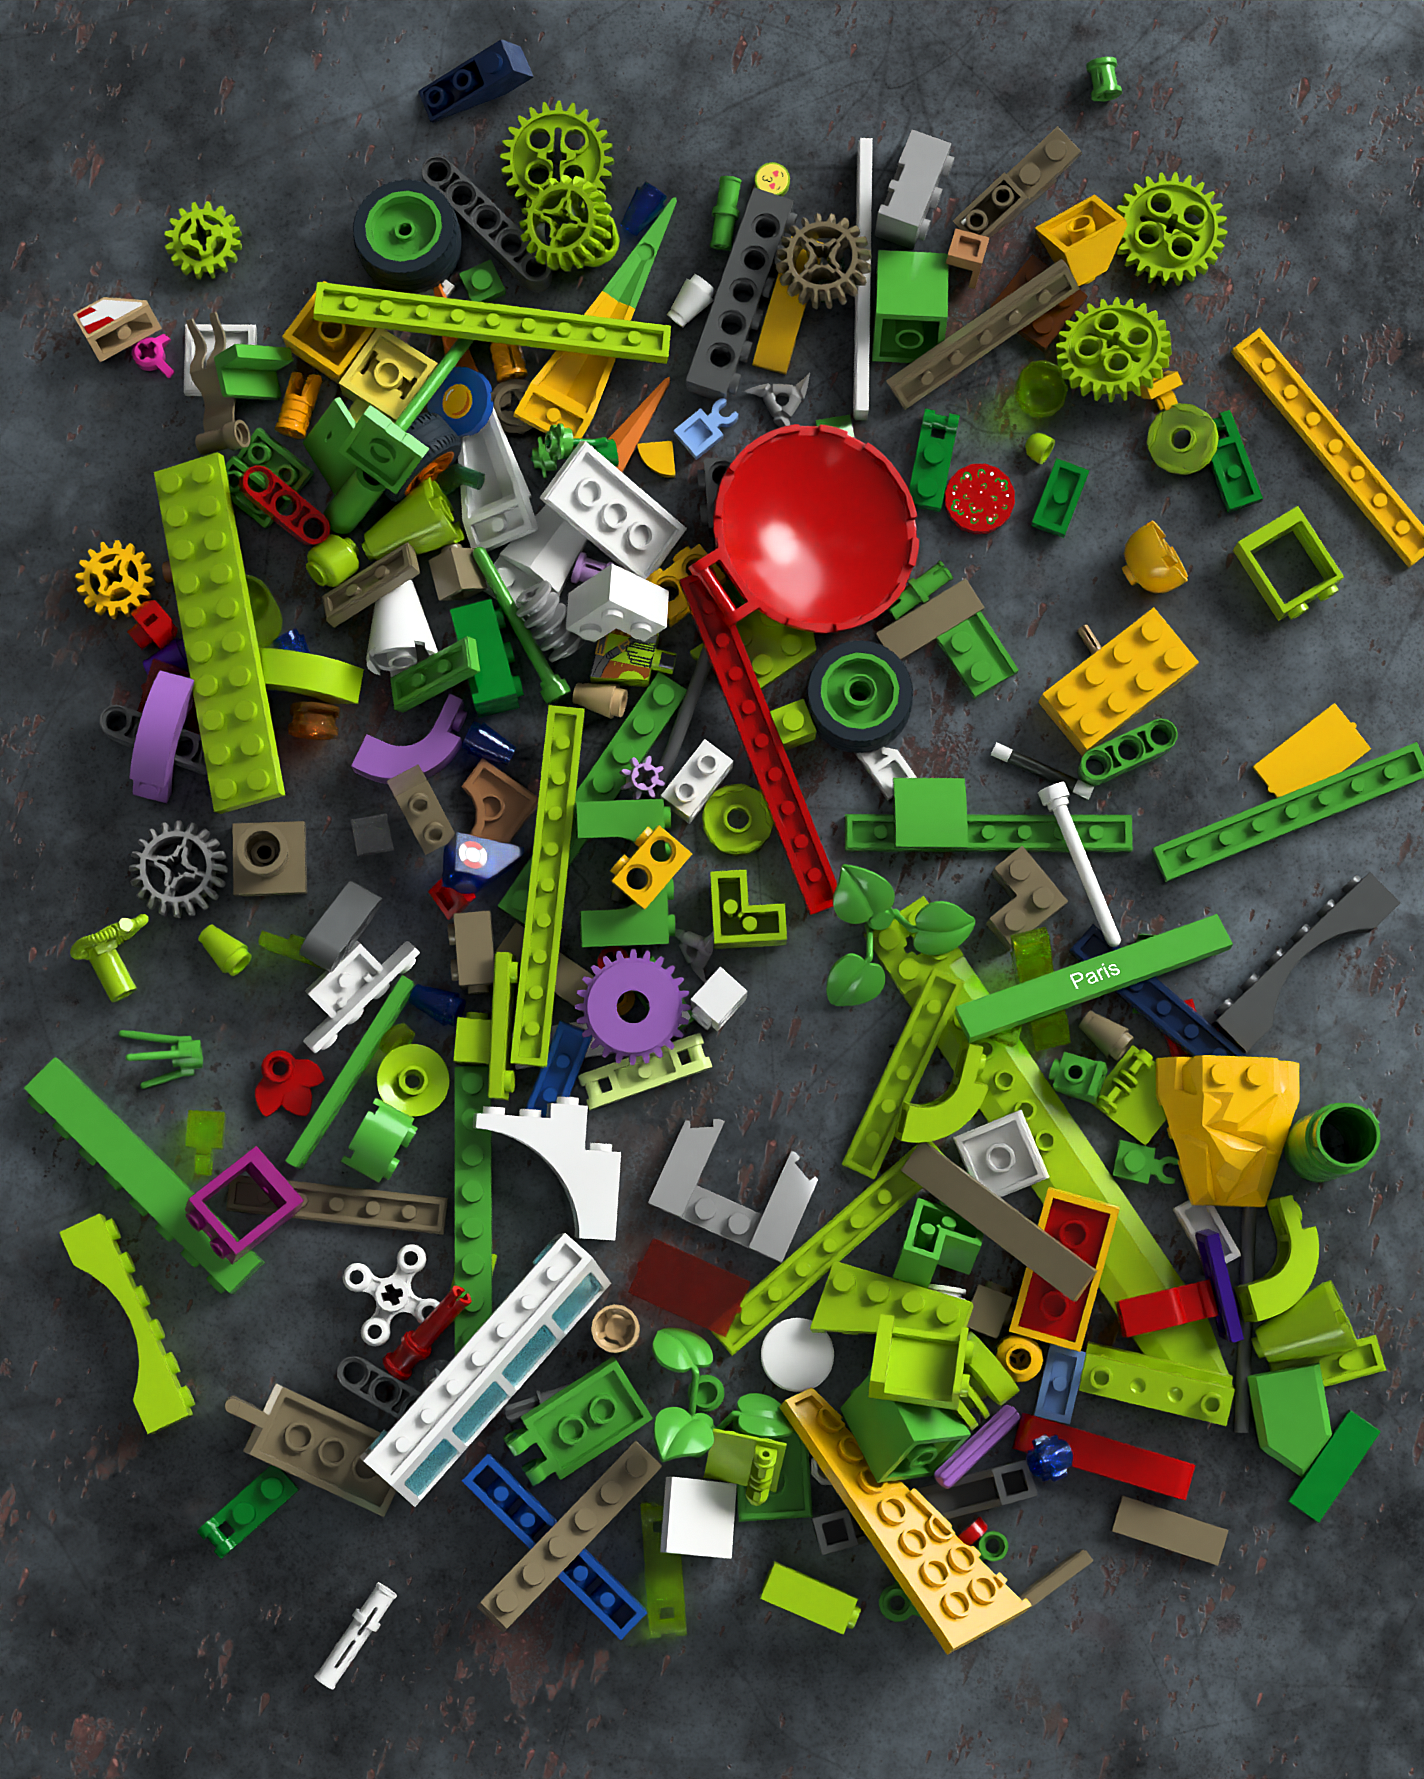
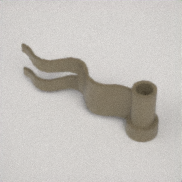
M217 312L210 313L215 345L207 360L206 368L204 361L207 354V345L204 337L197 328L193 318L186 320L195 344V355L190 364V375L195 386L201 392L205 403L203 417L205 433L196 436L195 444L200 454L206 455L228 448L232 451L246 448L251 440L250 431L244 421H235L236 398L222 396L214 356L226 348V336Z

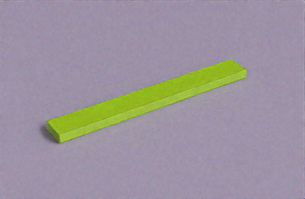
M932 1141L927 1142L940 1153H942ZM918 1144L708 1328L731 1356L738 1352L831 1270L834 1261L840 1262L923 1188L901 1171Z

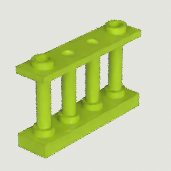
M1088 1341L1079 1391L1223 1426H1227L1235 1391L1234 1388H1231L1232 1375Z

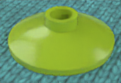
M408 1044L392 1050L383 1059L378 1069L377 1089L381 1099L411 1117L423 1116L434 1111L443 1102L449 1089V1072L444 1060L434 1050L423 1045ZM410 1075L416 1076L419 1080L418 1087L409 1088L405 1083L406 1077Z

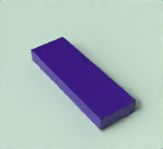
M1210 1229L1197 1231L1195 1238L1205 1280L1210 1279L1218 1316L1214 1317L1219 1337L1231 1343L1244 1340L1219 1233Z

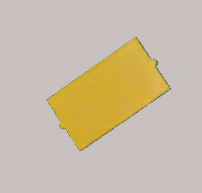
M1334 703L1252 768L1268 787L1267 792L1269 794L1273 793L1278 798L1341 773L1371 750V748L1355 729L1357 727L1356 723H1351Z

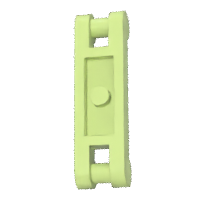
M701 1033L674 1041L675 1047L672 1050L664 1045L661 1047L663 1053L661 1058H658L654 1052L650 1053V1060L647 1064L643 1061L642 1056L636 1057L635 1065H630L628 1057L622 1059L620 1063L614 1062L579 1075L581 1087L585 1086L589 1097L586 1100L589 1111L711 1069L710 1058L705 1057L701 1046L704 1044ZM688 1050L691 1062L681 1065L677 1053ZM609 1077L613 1090L602 1093L599 1081Z

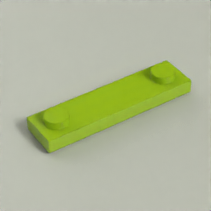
M496 952L494 959L487 1095L491 1099L509 1101V1092H514L515 1072L510 1070L514 985L519 983L521 967L520 962H516V956L509 952Z

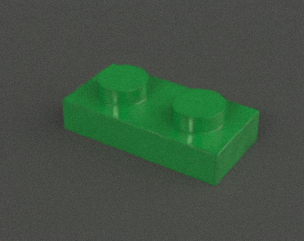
M1056 458L1031 526L1064 538L1090 470Z

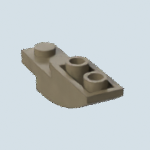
M1057 126L1007 174L1004 172L953 220V223L960 230L989 238L992 237L1057 182L1056 178L1082 155L1081 150Z

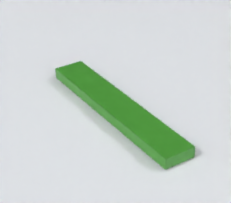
M403 975L401 976L285 1160L287 1163L299 1170L304 1168L414 993L416 985L412 980Z

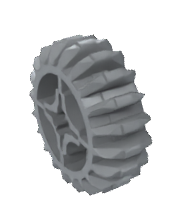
M177 820L174 824V831H171L169 825L164 822L161 824L163 834L158 835L152 828L148 830L149 835L153 839L149 844L142 838L138 840V844L144 851L143 853L138 851L131 853V857L140 861V864L130 865L129 871L134 874H140V876L133 878L130 882L133 887H142L136 894L140 900L150 896L146 904L150 910H153L160 904L159 914L166 916L172 907L173 916L181 918L182 907H185L187 913L190 916H194L196 912L194 904L198 903L203 910H206L209 906L204 901V898L209 895L212 899L217 900L219 897L212 890L213 886H225V881L216 877V874H225L228 872V868L225 865L216 863L223 861L226 855L223 851L213 852L219 847L220 843L216 838L206 842L210 835L207 829L201 830L196 835L197 825L191 822L184 832L182 821ZM175 842H182L181 845H177L176 850L170 856H156L165 846ZM193 844L202 849L205 855L206 872L200 871L191 864ZM181 861V864L190 873L184 872L182 875L179 873V877H175V874L167 866L172 867L174 864L178 866L177 862ZM151 866L165 873L164 886L166 888L164 894L156 891L152 884ZM188 882H201L193 892L175 897V894L180 892L184 884Z

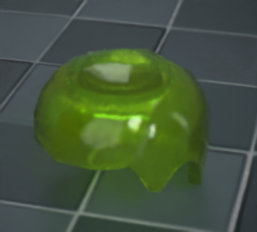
M1046 360L1031 362L1021 370L1015 382L1014 396L1023 413L1033 418L1042 419L1052 417L1064 406L1068 386L1063 380L1062 370L1058 365Z

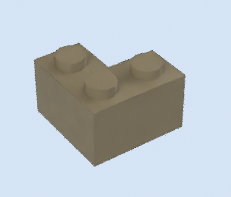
M1023 846L998 864L991 873L1012 900L991 916L986 925L1009 952L1068 903V900Z

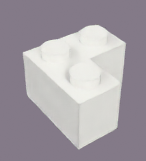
M611 564L568 593L566 630L579 635L585 640L596 642L617 628L633 638L645 642L667 627L669 591Z

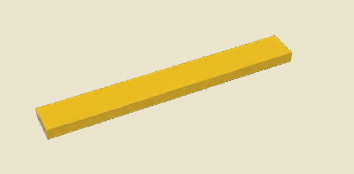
M1261 328L1235 346L1231 351L1234 357L1407 567L1410 568L1424 557L1423 524Z

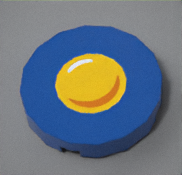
M454 367L429 400L428 412L441 416L459 438L467 435L472 436L487 424L493 411L494 401H491L490 392H493L491 384L483 374L471 368Z

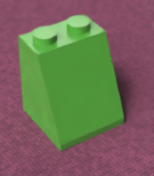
M878 250L872 361L912 363L945 340L948 318V264L945 263L948 254Z
M871 1368L867 1378L860 1386L851 1391L850 1397L840 1409L876 1482L881 1483L933 1476L935 1471L971 1435L968 1428L950 1409L869 1398Z

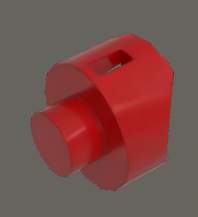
M155 600L143 602L130 613L137 624L129 629L127 633L141 650L152 642L161 650L176 638L178 628Z

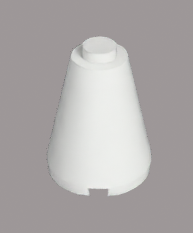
M412 580L405 582L375 601L366 656L367 667L371 672L380 675V669L390 671V675L393 677L438 652Z

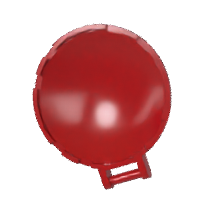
M799 424L780 427L755 439L729 465L718 487L714 503L713 530L717 549L693 563L688 569L694 577H699L725 616L722 620L728 628L756 610H759L774 621L797 630L813 633H833L850 630L875 619L887 610L904 591L918 556L919 538H917L915 518H917L916 508L909 489L900 473L872 444L868 442L864 444L860 440L848 435L846 430L823 424L819 426H800ZM718 562L746 602L739 608L735 607L710 567Z

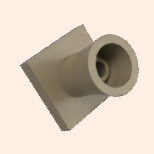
M304 821L232 824L233 895L235 897L307 894L306 823ZM272 850V854L268 859L260 858L264 851Z

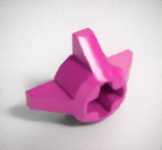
M162 334L156 338L146 337L131 345L132 356L137 366L145 371L158 369L170 379L175 372L165 362L166 354L164 348L171 339Z

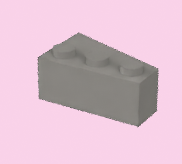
M911 130L898 162L894 179H891L887 190L889 192L884 205L881 204L878 211L875 229L876 237L913 250L918 239L925 240L931 220L926 219L930 207L937 208L943 189L938 187L941 176L948 178L955 157L949 156L952 143Z

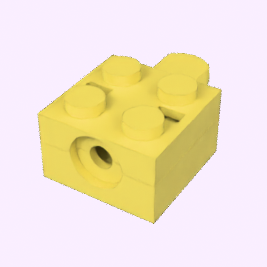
M377 328L339 382L342 394L353 401L348 411L357 423L369 405H371L395 423L437 367L438 363L387 330Z

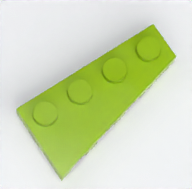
M834 1261L810 1330L812 1333H825L827 1331L842 1332L849 1335H858L859 1333L877 1334L880 1314L895 1316L894 1326L960 1335L961 1327H967L974 1305L971 1301Z

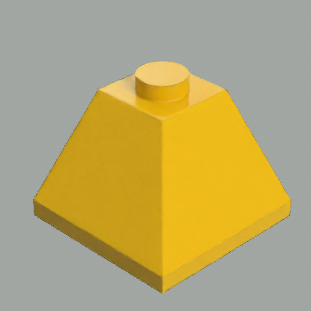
M1094 194L1035 227V231L1054 263L1062 259L1068 265L1078 286L1091 283L1097 276L1108 270L1127 227V222L1125 218Z

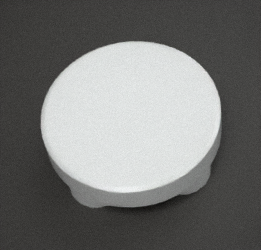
M790 1318L781 1321L767 1333L762 1343V1367L768 1378L784 1390L803 1392L811 1387L815 1388L827 1378L834 1362L832 1341L827 1332L812 1333L810 1330L811 1320Z

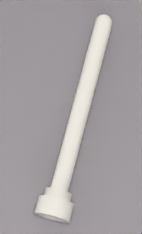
M1059 782L1040 790L1038 795L1043 806H1047L1049 811L1054 812L1107 944L1110 947H1117L1121 942V938L1066 806L1069 804L1067 798L1070 796L1065 782Z

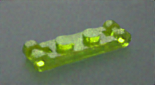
M641 1503L650 1639L661 1638V1634L676 1633V1637L687 1636L681 1554L660 1552L662 1532H654L653 1521H663L664 1505L652 1506V1503ZM674 1607L675 1618L660 1619L659 1608Z

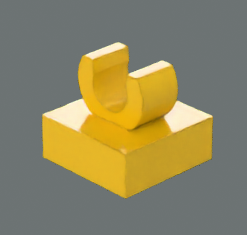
M1178 371L1163 372L1162 379L1153 377L1154 387L1152 389L1144 385L1140 386L1141 398H1155L1159 410L1164 409L1167 411L1173 408L1172 405L1178 404V401L1172 389L1183 385Z

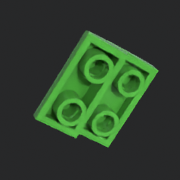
M257 428L251 436L249 446L241 449L237 456H232L225 466L232 502L264 528H268L274 520L240 491L239 478L241 474L250 467L256 465L264 466L299 494L315 472L262 428ZM251 473L248 477L250 489L254 492H262L266 483L264 477L259 473ZM286 496L278 497L275 505L276 510L281 514L292 501Z
M893 778L894 848H968L965 778Z

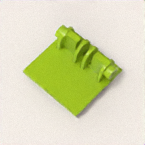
M1132 1045L1106 1077L1097 1105L1091 1104L1146 1146L1167 1118L1163 1106H1159L1156 1098V1062L1152 1060L1153 1056L1146 1050H1139Z
M713 1428L714 1443L708 1453L704 1478L747 1486L746 1498L750 1504L759 1506L766 1502L769 1491L776 1492L787 1443Z

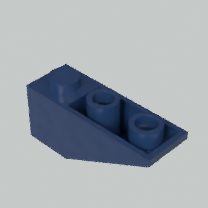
M499 40L423 87L418 93L430 122H436L506 95L534 78L521 46Z

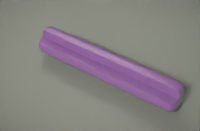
M1004 1405L935 1471L934 1477L940 1486L947 1489L951 1488L1020 1422L1021 1416L1013 1406Z

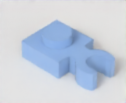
M721 398L714 403L712 413L708 416L700 408L674 429V435L696 460L723 439V433L719 430L721 427H731L738 420V413L736 411L729 417H723L719 414V411L727 405L725 398Z

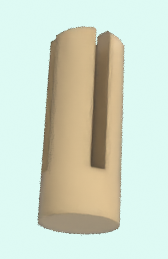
M1083 625L1077 630L1092 655L1102 648L1088 625Z

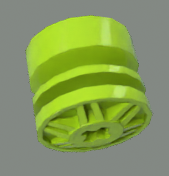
M970 1331L968 1332L967 1341H974L972 1364L964 1363L963 1374L970 1375L967 1397L959 1398L958 1410L950 1409V1411L972 1431L978 1426L977 1421L970 1413L972 1408L986 1419L990 1414L982 1401L988 1396L996 1404L1002 1406L1020 1390L991 1351Z

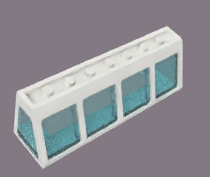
M566 1233L557 1234L533 1260L532 1263L535 1266L394 1426L388 1432L384 1429L360 1456L368 1466L414 1507L611 1284L593 1257Z

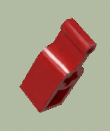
M1210 1279L1114 1301L1123 1337H1131L1218 1316Z

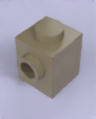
M461 544L448 545L441 549V554L428 560L439 601L467 600L488 588L485 577L473 557V550L475 548H462Z
M986 1281L985 1286L980 1284L975 1286L970 1299L974 1307L967 1325L969 1330L995 1340L998 1339L1002 1326L1009 1327L1015 1307L1010 1306L1013 1297L1005 1295L1007 1288L990 1281Z

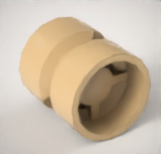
M614 1304L606 1306L597 1312L592 1321L591 1331L593 1339L600 1348L609 1353L618 1354L628 1351L635 1345L639 1338L640 1326L637 1317L630 1309Z

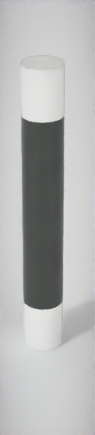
M996 742L991 756L1053 784L1065 782L1068 791L1088 800L1094 789V786L1000 743Z

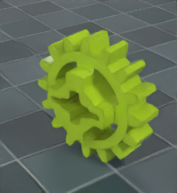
M206 201L203 209H199L197 204L193 202L191 204L192 211L188 213L183 208H180V220L174 218L169 220L174 230L165 231L164 234L166 239L170 241V243L165 245L167 253L174 254L171 257L173 265L179 266L182 264L181 270L186 276L194 270L196 278L200 280L203 272H208L212 279L215 278V270L218 268L227 273L226 262L236 263L238 261L233 250H242L241 242L236 239L242 236L240 228L234 226L236 223L234 216L231 214L225 217L226 212L221 205L213 211L211 203ZM205 220L213 221L217 223V225H211ZM201 230H203L204 235L207 236V243L205 244L207 249L206 251H204L203 246L200 245V238L202 237L200 232ZM195 255L196 257L202 259V261L194 260L189 256Z

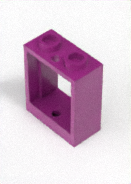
M255 1146L190 1197L185 1211L187 1212L186 1218L190 1225L198 1232L203 1230L210 1238V1246L216 1255L221 1259L227 1258L233 1265L297 1214L304 1200L261 1150ZM246 1171L277 1206L278 1210L237 1242L204 1203Z

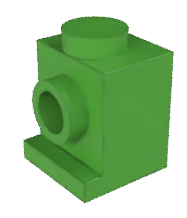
M1064 1051L1062 1060L1054 1059L1049 1079L1054 1080L1053 1087L1055 1092L1097 1105L1108 1070L1105 1062L1099 1060L1097 1062ZM1074 1068L1083 1071L1082 1076L1078 1079H1072L1069 1076L1070 1071Z

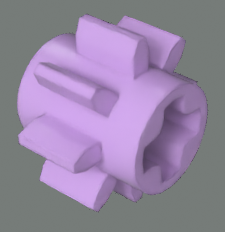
M647 756L642 764H639L638 760L633 757L629 759L632 768L630 770L623 769L619 772L622 776L626 777V784L621 787V790L628 788L634 792L633 800H638L643 792L646 793L649 799L655 797L652 788L665 785L662 780H658V773L664 768L663 766L657 768L652 766L651 756ZM639 772L648 773L649 779L645 781V784L636 783L635 778L638 777Z

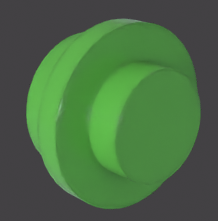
M700 1375L696 1409L704 1412L713 1411L723 1402L724 1387L716 1377ZM690 1383L689 1388H688V1398H689V1401H690V1393H691V1383Z

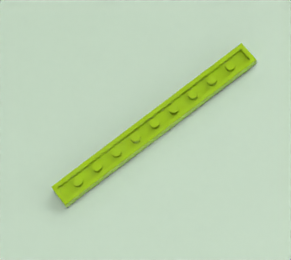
M317 282L313 320L664 364H667L669 357L671 326L324 282Z
M548 706L510 1063L515 1065L547 1068L585 713L583 708Z

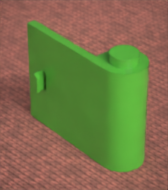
M339 397L333 400L302 443L335 494L326 506L323 515L329 521L331 530L336 533L347 534L355 529L385 491L386 487L338 452L356 425L352 415Z

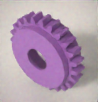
M631 949L629 958H624L621 951H617V961L611 962L605 956L603 957L605 967L602 969L595 965L591 967L595 974L593 979L583 977L582 980L588 987L587 990H577V995L584 998V1003L576 1004L575 1009L584 1011V1016L576 1021L577 1024H586L588 1027L582 1033L583 1038L591 1035L594 1037L595 1040L590 1046L592 1049L597 1048L599 1045L604 1047L602 1057L606 1058L610 1052L616 1054V1063H620L623 1056H628L630 1065H635L636 1057L642 1056L643 1061L647 1064L650 1060V1053L654 1052L658 1058L663 1057L661 1047L665 1045L672 1050L675 1046L670 1039L673 1036L683 1037L684 1034L677 1028L679 1024L688 1025L689 1020L681 1017L682 1011L691 1010L690 1005L682 1004V998L688 996L689 991H679L678 986L684 979L683 977L673 979L671 976L675 969L673 965L666 970L661 967L663 957L660 956L654 963L650 961L649 951L645 952L643 958H637L635 949ZM627 991H639L648 999L649 1012L641 1022L628 1023L618 1015L617 1001Z

